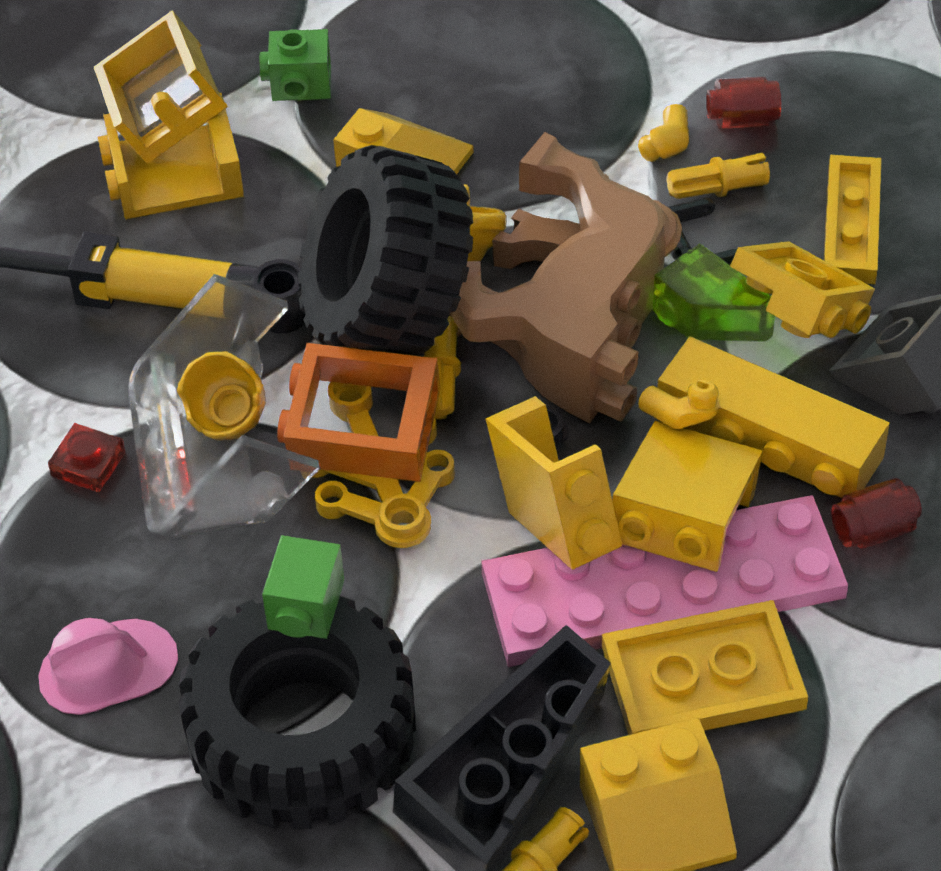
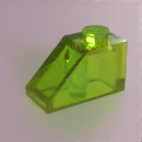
M701 243L654 275L653 311L665 325L676 328L687 338L690 336L697 340L767 341L773 336L775 316L765 311L771 296L749 286L746 283L745 276L730 267L729 264Z

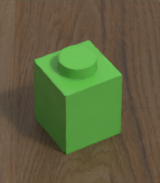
M281 535L262 593L269 630L279 631L284 635L296 638L312 636L327 639L344 583L340 544Z

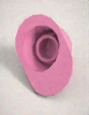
M96 618L76 620L64 627L54 638L51 649L44 658L38 675L40 692L47 703L62 713L75 715L96 712L111 705L145 696L161 688L173 676L178 662L176 642L167 630L150 621L128 619L109 623L104 619Z

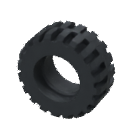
M365 146L346 155L341 160V166L333 168L327 177L328 183L326 187L320 189L315 200L317 205L314 213L309 216L306 229H308L305 243H302L300 258H302V269L298 272V286L302 290V295L299 297L300 310L305 314L303 320L307 329L322 345L420 356V354L428 351L435 344V337L444 333L449 325L447 319L451 312L456 311L461 299L459 292L462 283H466L470 268L467 267L468 254L472 252L473 237L470 235L473 214L472 209L466 204L470 198L466 188L461 183V179L449 166L444 165L442 162L382 146Z
M343 596L339 597L327 639L312 636L296 638L284 635L279 631L269 630L264 603L256 604L254 599L235 607L237 614L230 619L225 615L221 616L208 627L209 640L201 637L196 641L188 654L190 664H187L182 669L179 682L181 698L178 702L188 751L195 773L201 775L203 787L214 799L222 800L224 798L226 809L241 818H247L249 813L252 812L256 814L257 824L278 828L280 821L292 822L293 830L312 829L311 821L326 818L329 825L346 820L347 810L356 806L361 812L377 802V789L379 787L385 791L391 789L395 784V780L401 775L400 764L403 765L409 761L414 747L413 733L416 731L412 670L409 657L403 654L402 642L395 631L388 627L383 628V618L371 609L363 607L359 612L356 610L355 601ZM313 682L328 685L343 692L353 701L349 708L333 723L306 734H275L262 730L245 719L249 710L259 699L279 687L293 683Z

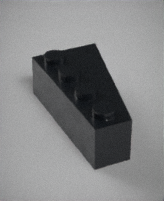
M565 625L395 780L392 812L455 871H496L602 700L611 663L570 627Z

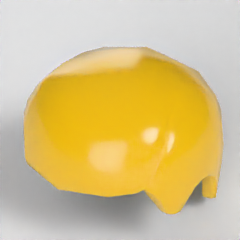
M227 351L207 352L188 364L178 383L177 393L183 402L188 422L196 431L202 432L204 436L217 441L238 439L258 424L266 404L265 390L259 375L251 365Z

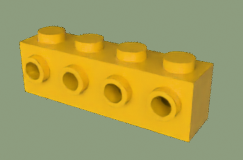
M689 336L658 379L657 388L677 399L688 396V387L691 384L697 385L698 380L712 382L719 391L718 399L721 404L718 412L710 420L685 428L763 450L761 462L770 469L777 472H785L814 485L823 493L836 495L855 503L884 458L890 422Z

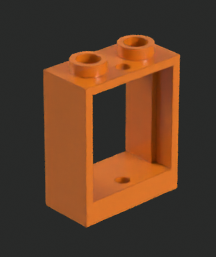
M306 343L302 363H294L290 374L289 392L293 396L290 410L283 409L281 411L277 429L278 442L285 443L289 465L421 482L441 389L437 358ZM319 380L407 391L397 439L309 428L308 425Z

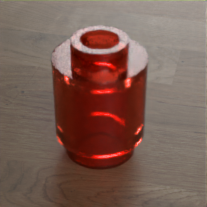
M765 76L716 79L714 89L707 90L706 93L708 119H716L719 129L767 126L769 121L779 120L781 116V92L778 81H767Z
M892 478L845 494L842 497V501L832 505L831 508L833 526L841 543L847 548L857 545L861 549L914 532L917 527V518L921 517L922 514L921 503L916 491L910 485L905 486L898 478Z

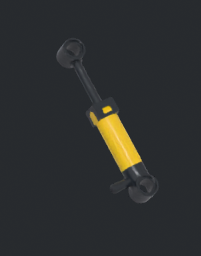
M84 231L73 257L0 246L1 268L69 277L76 305L111 309L114 299L235 316L228 342L236 349H244L249 345L257 320H259L262 327L274 333L296 331L305 324L303 320L305 314L300 310L299 303L302 290L298 286V272L302 267L286 259H275L257 267L121 248L118 236Z

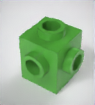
M328 29L269 31L268 51L260 52L259 62L261 81H270L272 101L331 99V56Z

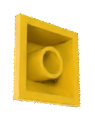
M362 108L356 111L333 139L336 167L341 166V160L346 155L365 146L375 145L442 162L457 174L474 153V148L471 144L388 113Z

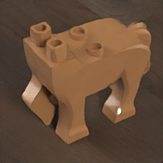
M544 132L519 162V191L534 195H558L569 199L576 207L579 223L569 220L544 218L519 208L511 217L514 221L513 232L509 234L502 231L492 240L494 266L513 269L522 262L537 260L543 261V263L530 281L498 293L482 285L480 261H467V267L470 268L466 283H462L459 292L461 299L456 311L451 312L449 316L454 319L458 326L457 337L463 334L464 338L471 342L491 341L506 350L519 363L525 378L543 397L565 411L588 423H591L598 412L622 421L637 400V387L628 384L638 365L639 352L632 349L639 337L642 323L653 309L660 294L665 257L679 243L682 225L677 214L671 211L670 208L657 200H652L645 194L610 180L607 174H604L600 169L597 161L566 149L558 142L556 137Z

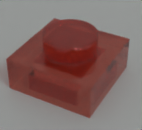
M74 423L47 463L52 477L100 492L126 452L122 438Z

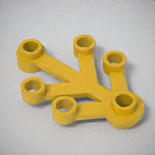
M330 382L328 397L331 411L341 420L348 422L352 433L378 436L369 415L373 405L372 387ZM435 417L429 445L434 442L437 436ZM439 449L427 452L421 482L415 481L407 494L402 492L398 482L400 479L300 467L302 473L308 477L319 478L331 473L375 489L381 502L350 493L341 482H324L315 491L317 512L327 519H338L347 514L374 524L379 539L385 544L396 548L412 547L425 540L431 530V515L426 507L437 488L449 485L455 477L453 456L449 452ZM434 466L445 467L442 471L431 470ZM330 497L340 498L339 501L334 503L324 501ZM400 523H408L407 525H398Z

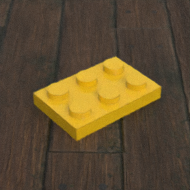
M774 600L602 634V650L604 657L611 663L609 673L628 735L699 717L705 731L807 710L808 694Z

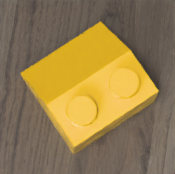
M699 717L580 748V789L610 871H694L736 859L737 850L720 769Z

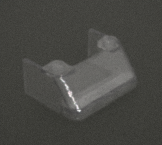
M214 274L136 362L129 379L128 395L146 525L151 532L170 538H179L265 523L279 513L282 507L320 470L319 462L316 459L247 437L245 434L238 439L222 441L204 436L202 432L196 431L186 419L183 402L177 393L178 383L188 364L207 352L227 351L251 365L261 378L263 362L260 359L258 341L288 310L286 300Z

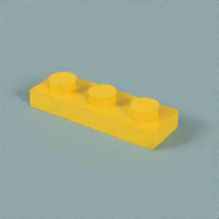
M830 155L824 261L866 284H876L881 158Z

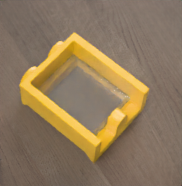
M173 10L94 66L114 128L147 164L228 107L217 90L200 49V42Z

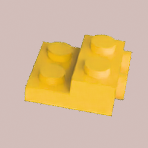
M789 241L738 247L730 267L746 275V283L752 288L772 294L765 311L781 319V327L786 331L803 338H810L811 335L823 334L828 338H833L843 329L856 334L867 323L871 314V306L868 304L875 291V288Z

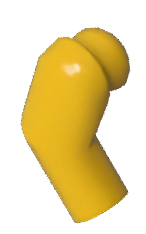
M680 104L667 106L663 110V125L651 129L649 135H644L640 138L638 148L646 161L654 162L659 157L667 159L682 153L689 144V129L686 108Z
M698 380L697 385L691 384L688 387V396L678 399L656 386H649L642 392L638 405L641 411L671 428L682 429L712 419L718 412L721 402L718 399L719 391L716 385L707 380Z

